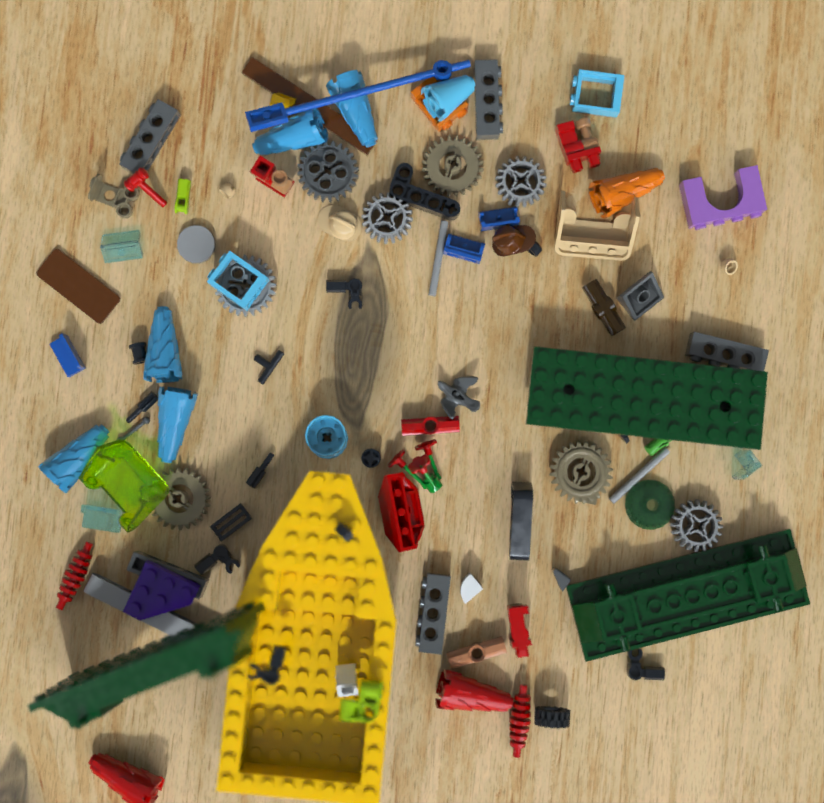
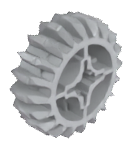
M516 156L515 162L510 158L508 159V164H502L503 169H498L497 173L499 175L495 177L498 183L495 184V187L502 188L498 191V195L505 194L502 197L503 201L507 198L510 199L508 205H511L514 201L516 202L515 207H519V204L522 203L523 208H525L527 201L530 205H533L534 200L539 201V195L544 194V190L541 189L546 188V183L542 182L546 180V176L541 175L544 169L538 170L537 168L540 164L536 163L533 165V158L526 162V156H523L522 161ZM523 168L527 171L519 173L516 170L514 171V169ZM507 174L511 176L510 179L513 181L510 189L507 188L505 182ZM532 174L536 181V188L534 190L528 181ZM525 178L524 183L516 186L518 180L520 181ZM523 191L528 193V195L519 196L513 193Z
M387 192V198H383V194L380 193L379 200L373 196L374 203L367 201V205L370 208H363V211L367 214H363L361 218L367 221H364L362 226L368 227L365 230L366 234L372 232L370 235L371 239H374L377 235L378 243L384 238V244L388 243V239H391L393 244L395 243L394 237H397L399 241L402 240L400 233L407 236L408 232L404 228L411 229V225L407 222L413 221V218L409 217L412 214V210H406L409 204H403V200L399 199L397 201L395 196L390 198V192ZM382 205H393L397 207V209L394 208L392 210H387ZM378 209L380 217L372 224V214ZM383 213H384L385 215H388V216L390 215V216H391V217H390L391 224H390V222L383 221V220H384V215H383ZM402 213L403 221L397 229L394 220ZM388 227L392 232H381L377 228Z
M695 499L694 504L691 500H688L687 506L684 503L680 504L682 511L676 508L675 512L678 516H671L672 519L676 520V523H670V526L676 527V529L671 531V534H678L674 540H681L679 545L681 547L686 545V550L689 551L693 547V550L698 552L699 546L702 551H706V545L712 548L713 544L711 541L717 543L718 539L715 536L722 535L721 532H718V528H723V525L718 524L719 521H722V517H716L719 511H712L714 508L712 504L707 507V501H703L700 505L698 499ZM699 509L707 515L697 518L691 511ZM685 516H687L686 519L688 521V525L686 528H684L683 531V519ZM709 520H710L711 527H710V531H709V533H708V535H707V532H706V530H705V527H706V525L709 523ZM694 522H700L699 530L693 529ZM696 533L702 540L691 541L686 536Z

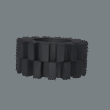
M556 706L535 707L534 724L539 727L544 726V728L570 727V710Z

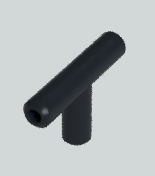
M278 350L270 362L259 354H256L254 357V361L265 368L258 379V382L262 385L267 381L284 356L282 351Z

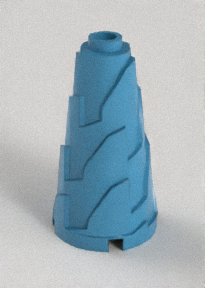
M358 70L342 73L336 76L337 82L334 83L331 79L326 84V88L331 96L366 87L363 75ZM368 95L335 103L361 145L366 146V148L374 146L378 137L374 127Z
M315 108L288 118V123L277 125L269 129L268 132L256 137L257 139L252 143L254 152L256 154L259 153V155L278 154L328 142L327 128L323 129L322 125L325 123L322 115Z
M160 306L154 311L143 379L152 382V377H154L156 383L178 382L179 379L182 380L183 373L172 311L169 310V307Z
M164 386L159 387L157 442L158 457L161 458V462L172 463V460H176L179 448L182 446L185 430L189 424L191 412L194 410L198 393L194 392L191 396L190 390L168 387V390L164 391Z
M96 424L38 466L39 469L54 484L59 486V489L67 493L109 438L107 435L109 431L102 424L100 426Z

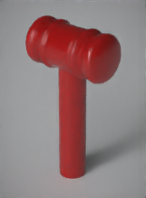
M139 167L134 174L124 181V185L129 191H134L139 186L162 208L166 206L167 201L145 182L149 178V173L146 169Z

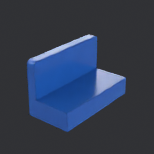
M61 333L59 335L60 338L49 345L67 377L70 378L86 369L69 336Z

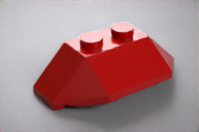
M403 472L384 475L378 494L385 535L398 552L417 549L425 527L418 488L405 477L406 475Z

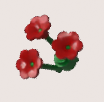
M436 439L415 446L416 451L424 450L425 454L421 457H415L408 466L402 459L405 454L404 449L397 453L388 463L389 468L396 464L401 469L404 468L421 484L423 489H428L430 493H434L442 487L440 481L442 477L438 473L432 457L431 447L437 443ZM431 464L434 474H428L426 467ZM420 472L421 474H424L425 477L422 480L415 473Z

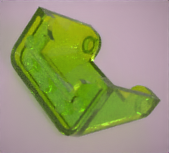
M122 439L98 446L79 476V479L87 488H102L124 512L119 518V523L127 533L135 530L170 492L167 483L129 442Z

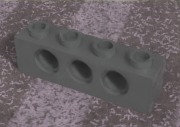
M475 60L476 140H499L500 134L503 133V122L499 120V115L503 114V105L499 103V96H502V85H498V78H501L502 70L501 66H498V60ZM489 78L493 81V83L487 85L483 82V80ZM491 97L494 101L486 103L484 98ZM491 115L494 121L487 122L484 117Z
M159 99L156 103H153L149 108V115L140 123L139 132L131 138L130 147L127 152L125 151L121 155L119 165L132 174L139 167L146 169L148 172L181 116L179 111ZM158 119H162V120H163L161 125H159V126H155V125H154V123H155L156 120H158ZM148 135H153V139L150 142H145V138ZM143 151V156L136 159V153Z
M692 332L689 336L685 356L690 357V360L695 362H701V360L708 361V365L720 367V365H724L728 368L764 371L769 350ZM705 345L711 348L710 355L705 354ZM724 350H727L730 353V358L728 360H726L722 355ZM743 354L748 357L747 364H744L741 361V356Z
M135 551L133 553L127 571L140 575L146 561L150 560L200 585L201 587L195 598L200 599L203 597L210 579L144 552Z
M427 572V577H423L422 588H425V596H421L420 608H423V615H419L417 627H421L420 635H416L415 646L419 647V652L442 655L450 575ZM434 588L441 592L440 596L436 599L431 598L429 595L430 591ZM430 608L438 610V615L435 618H430L427 615V611ZM427 628H434L436 634L433 637L426 636L425 630Z

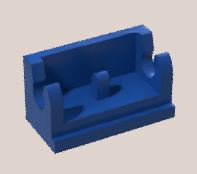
M518 207L478 212L481 231L499 229L502 226L513 227L519 225Z
M448 234L443 254L480 264L485 243Z

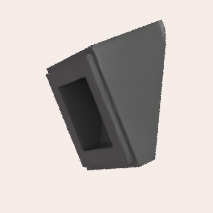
M553 567L552 572L560 590L563 592L571 580L563 572Z

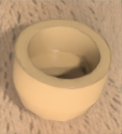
M225 183L218 189L228 200L235 194V187H231V183Z
M724 259L721 262V270L724 273L732 275L737 271L738 263L735 260Z

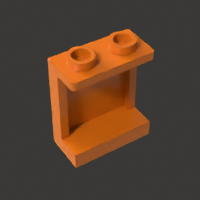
M431 77L411 91V99L438 132L442 129L445 131L453 125L452 121L456 118L461 119L468 113L469 104L467 101L461 103L445 120L438 122L439 118H433L427 111L423 103L425 95H421L423 87L440 82L435 77Z

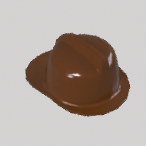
M527 225L502 226L492 237V247L494 252L502 257L523 253L533 247L536 242V234Z

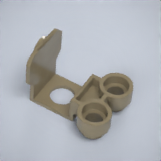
M100 174L91 179V189L88 193L90 201L93 202L95 199L98 202L116 208L117 214L124 219L131 217L133 213L132 207L128 204L129 201H135L140 196L138 188L134 190L135 196L130 197L131 191L126 187L124 189H117L104 184ZM109 190L115 193V198L112 201H107L104 198V194ZM128 208V213L123 214V209Z

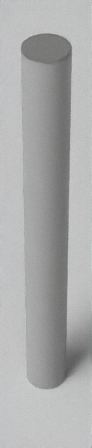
M441 221L429 296H436L448 221Z
M664 447L620 487L609 500L613 504L616 503L662 461L670 451Z

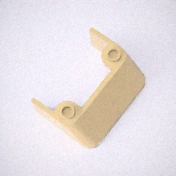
M561 191L555 236L556 253L562 256L617 261L628 259L631 256L640 219L638 197H634L631 212H620L614 217L613 223L576 220L575 209L566 206L565 191Z

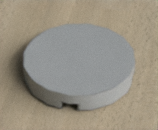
M199 225L190 226L179 234L177 249L186 261L193 264L203 263L209 260L215 251V239L212 233L205 227Z

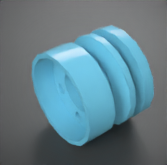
M318 416L306 428V443L311 451L320 458H336L347 447V431L341 421L333 416ZM324 435H331L332 441H325Z

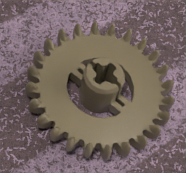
M448 135L447 141L441 137V144L434 141L435 148L428 146L430 153H424V156L428 159L422 160V164L427 166L422 168L423 172H427L424 175V179H430L428 185L434 184L433 191L440 189V195L447 191L448 197H450L452 192L457 197L459 191L465 195V189L472 191L471 185H478L475 179L482 178L478 174L484 171L483 168L478 167L484 163L483 160H478L482 154H475L478 147L476 146L471 149L472 141L465 144V137L461 141H459L458 135L455 136L454 140ZM454 153V155L448 156L445 160L444 170L446 174L444 177L439 170V162L445 155ZM462 156L466 162V172L462 177L452 180V176L457 175L461 170L462 162L460 157ZM456 158V166H454L450 172V164H452Z
M578 440L576 447L570 442V449L562 446L564 453L557 451L556 454L559 456V459L552 458L556 465L550 466L555 472L549 475L556 478L551 483H558L555 491L562 489L560 496L563 497L568 494L567 501L574 497L575 504L578 503L580 498L583 504L586 503V498L593 502V495L599 499V491L606 493L604 486H610L606 480L613 478L611 475H608V472L613 471V469L607 467L611 461L604 460L607 454H600L602 448L595 450V443L588 447V441H585L582 446ZM584 458L581 464H577L572 468L571 474L574 478L572 483L567 474L568 466L573 460ZM591 462L595 467V477L587 486H579L581 481L588 479L591 472L588 465ZM583 467L585 475L578 478L579 473L576 470Z
M177 467L175 473L170 468L169 475L166 472H162L163 479L156 477L158 484H151L155 490L148 491L153 497L147 499V501L154 504L149 509L156 510L152 516L159 515L157 522L165 520L164 527L171 523V530L176 525H178L179 530H182L184 524L189 529L190 522L196 526V519L203 520L201 513H208L204 507L211 506L206 502V500L211 499V496L206 495L210 489L204 488L207 483L206 481L200 482L202 475L195 478L196 472L194 470L189 474L188 468H185L182 473L181 468ZM174 485H185L192 491L194 498L192 505L189 503L187 492L175 490L173 488ZM167 492L170 494L169 503L173 507H184L187 511L178 513L171 510L166 502ZM176 495H182V502L176 503Z

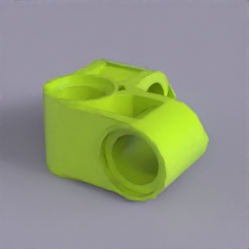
M362 680L360 700H344L341 698L339 720L367 723L374 721L380 713L383 682ZM365 707H372L375 712L374 716H368L365 713Z

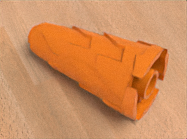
M652 168L595 180L589 184V188L593 187V191L589 192L593 207L597 214L603 213L600 217H610L612 214L622 210L623 207L631 204L634 201V197L640 198L662 185L665 175L661 169Z

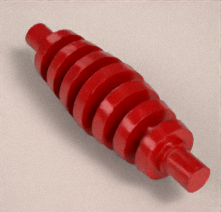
M86 541L83 549L77 550L76 554L80 556L72 558V561L76 562V564L69 563L67 566L73 571L65 570L64 572L69 578L62 577V582L66 585L60 584L59 589L63 593H57L59 601L56 608L59 610H63L66 603L73 600L70 594L76 595L77 590L73 589V587L79 589L82 585L77 581L84 582L85 577L80 575V573L87 574L88 570L83 568V566L89 567L90 562L86 559H92L93 556L90 554L93 544Z
M520 684L519 693L514 696V700L517 701L513 702L512 707L516 709L511 710L512 716L509 719L511 723L509 730L512 731L510 732V738L513 739L510 740V746L513 747V757L516 758L521 756V749L526 746L525 740L528 737L526 733L529 732V725L531 724V719H529L531 712L528 711L531 709V704L527 703L530 702V696L527 694V685Z

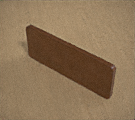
M55 249L36 272L40 279L98 324H102L121 300L117 294L59 249Z

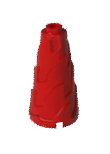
M443 669L444 672H441L436 694L439 695L440 699L435 698V705L438 709L507 712L513 706V697L508 692L499 690L495 686L477 682L476 679L462 676L461 673Z
M94 754L88 762L92 773L107 783L108 787L122 796L121 799L127 803H155L158 798V790L162 791L165 784L163 777L157 776L143 768L139 769L107 754Z

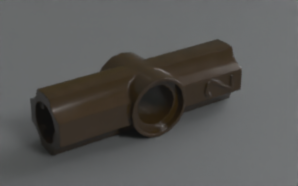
M597 279L582 287L592 304L591 307L594 314L599 320H602L611 337L626 328L616 312L617 308L610 296L606 295Z

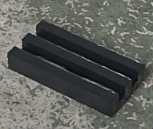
M240 503L213 523L210 528L222 542L250 521L252 517L242 503ZM239 509L242 510L241 513H239L237 516H235L233 519L227 522L224 526H222L220 529H217V526L221 524L223 521H225L227 518H229L232 514H234ZM243 515L247 517L222 536L221 532L228 528L230 525H232L234 522H236L238 519H240Z

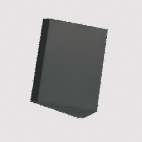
M649 271L616 299L631 318L636 321L660 302L664 296L653 272Z

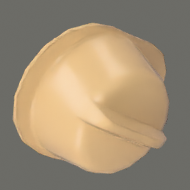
M328 205L319 213L318 224L327 234L342 241H352L360 235L362 224L359 217L353 212L341 206Z

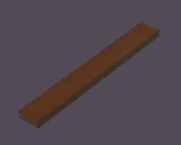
M253 57L242 71L244 76L270 93H282L296 98L294 106L318 100ZM327 105L317 108L325 122L322 124L324 128H327L328 131L367 156L369 155L374 146L368 148L362 146L342 115Z

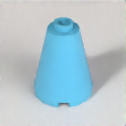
M462 75L423 87L421 95H425L423 103L429 114L433 118H439L438 122L445 120L474 92L475 81L471 76Z

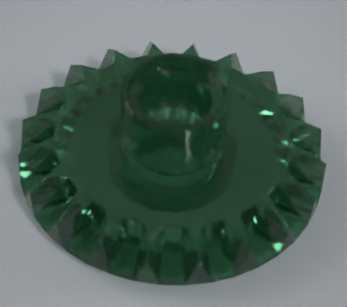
M643 480L636 483L629 490L625 499V510L631 522L646 530H655L663 527L670 521L676 508L672 492L666 485L656 480ZM651 499L655 502L653 510L647 508V502Z

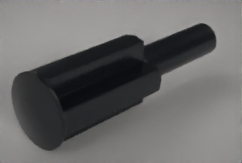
M151 391L137 404L138 408L126 418V422L131 423L142 411L146 412L158 401V396Z
M269 453L261 466L255 468L246 481L248 486L254 489L257 487L266 474L264 470L273 459V453Z

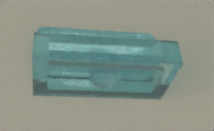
M139 230L102 235L100 249L105 263L143 258Z
M742 450L735 454L743 468L732 477L734 480H744L762 466L751 450Z
M89 504L81 506L80 512L84 513L82 527L115 533L121 532L124 510Z

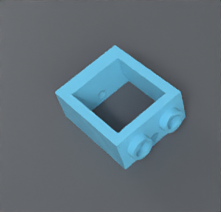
M579 69L577 75L573 76L572 87H575V92L570 97V105H573L572 112L617 118L621 107L624 75ZM582 81L612 84L611 107L605 108L579 104Z
M229 250L227 254L224 253L221 256L220 264L216 270L212 269L207 276V283L248 311L269 282V279ZM232 259L258 277L241 300L216 283Z

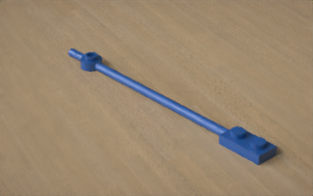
M469 59L453 64L440 60L433 65L431 70L284 108L283 102L247 111L245 115L250 131L254 132L288 123L287 116L431 77L444 81L451 77L452 72L471 67Z

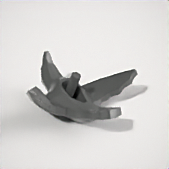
M464 376L455 378L452 386L443 381H438L439 389L446 394L441 399V405L450 419L455 417V408L458 405L465 406L472 412L479 410L480 401L471 399L466 395L467 389L477 382L478 377Z

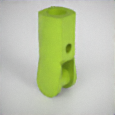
M178 179L175 202L176 214L178 212L188 214L191 181L188 179ZM180 200H185V205H181Z

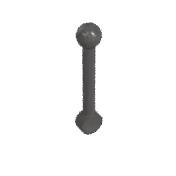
M144 417L143 421L126 435L118 437L117 443L124 444L125 439L144 424H149V417Z

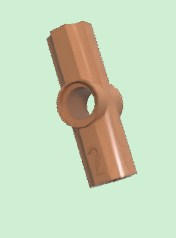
M500 636L480 643H472L470 646L446 653L450 667L454 669L474 662L479 663L484 659L505 654L507 651L503 637ZM474 648L482 650V654L479 657L471 655Z

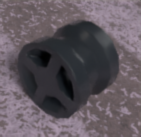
M367 449L363 452L361 459L366 467L374 468L380 463L381 456L377 450Z

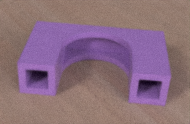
M758 166L741 168L734 173L738 189V202L730 210H719L708 202L702 177L683 180L679 184L688 228L695 227V230H701L709 224L720 226L728 220H732V223L744 220L743 217L750 216L751 219L761 217L762 213L767 210Z

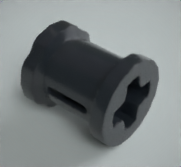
M146 342L129 345L134 361H132L133 365L145 363Z

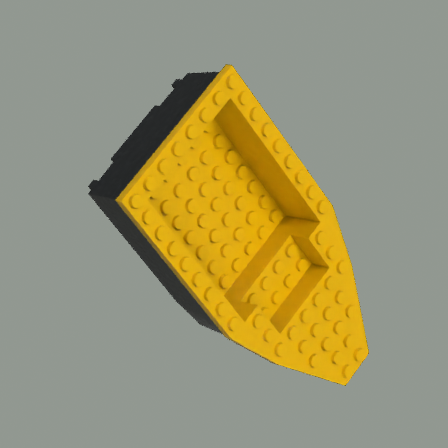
M309 471L263 544L235 606L238 610L249 602L254 601V604L262 601L265 609L257 614L258 622L250 643L253 653L236 666L229 668L216 791L333 803H379L396 633V616L383 560L351 476L348 474ZM340 522L347 524L354 533V536L348 542L342 539L334 529ZM274 645L287 648L282 669H279L281 678L277 684L268 685L266 682L261 681L260 678L255 680L247 678L248 674H256V670L249 667L251 663L258 664L262 669L264 667L270 669L269 661ZM355 664L359 695L339 697L336 686L335 666ZM362 680L383 682L380 713L374 721L367 723L339 720L341 698L344 700H360ZM369 706L365 707V713L368 716H374V709Z

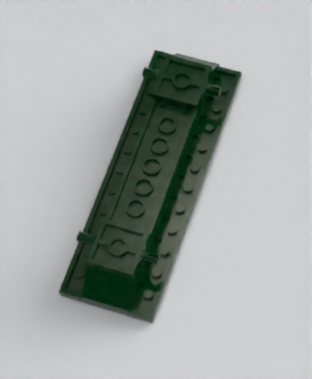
M534 346L525 425L761 450L768 372Z
M790 529L566 586L585 662L810 605L806 581Z
M254 601L249 602L238 610L234 608L223 616H214L206 623L204 621L193 625V628H184L173 636L169 634L161 638V641L156 642L154 640L144 645L145 647L143 648L137 647L129 651L126 655L122 653L114 657L113 660L107 659L99 663V666L92 665L84 669L83 672L77 671L69 675L68 678L57 682V685L46 689V693L43 692L33 697L35 701L27 705L31 713L44 708L68 721L70 728L78 730L84 725L89 724L90 721L100 718L123 703L124 699L186 675L198 672L200 679L205 677L211 679L219 675L221 671L236 666L253 653L250 643L258 622L257 614L262 612L265 606L262 601L254 604Z

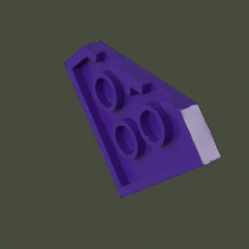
M147 560L123 612L141 621L190 606L201 586Z

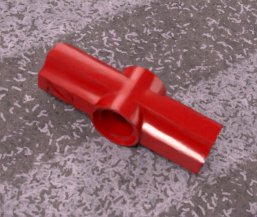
M449 416L401 419L402 436L460 432L459 416H455L453 419H450ZM427 421H434L436 424L435 430H426L425 423Z

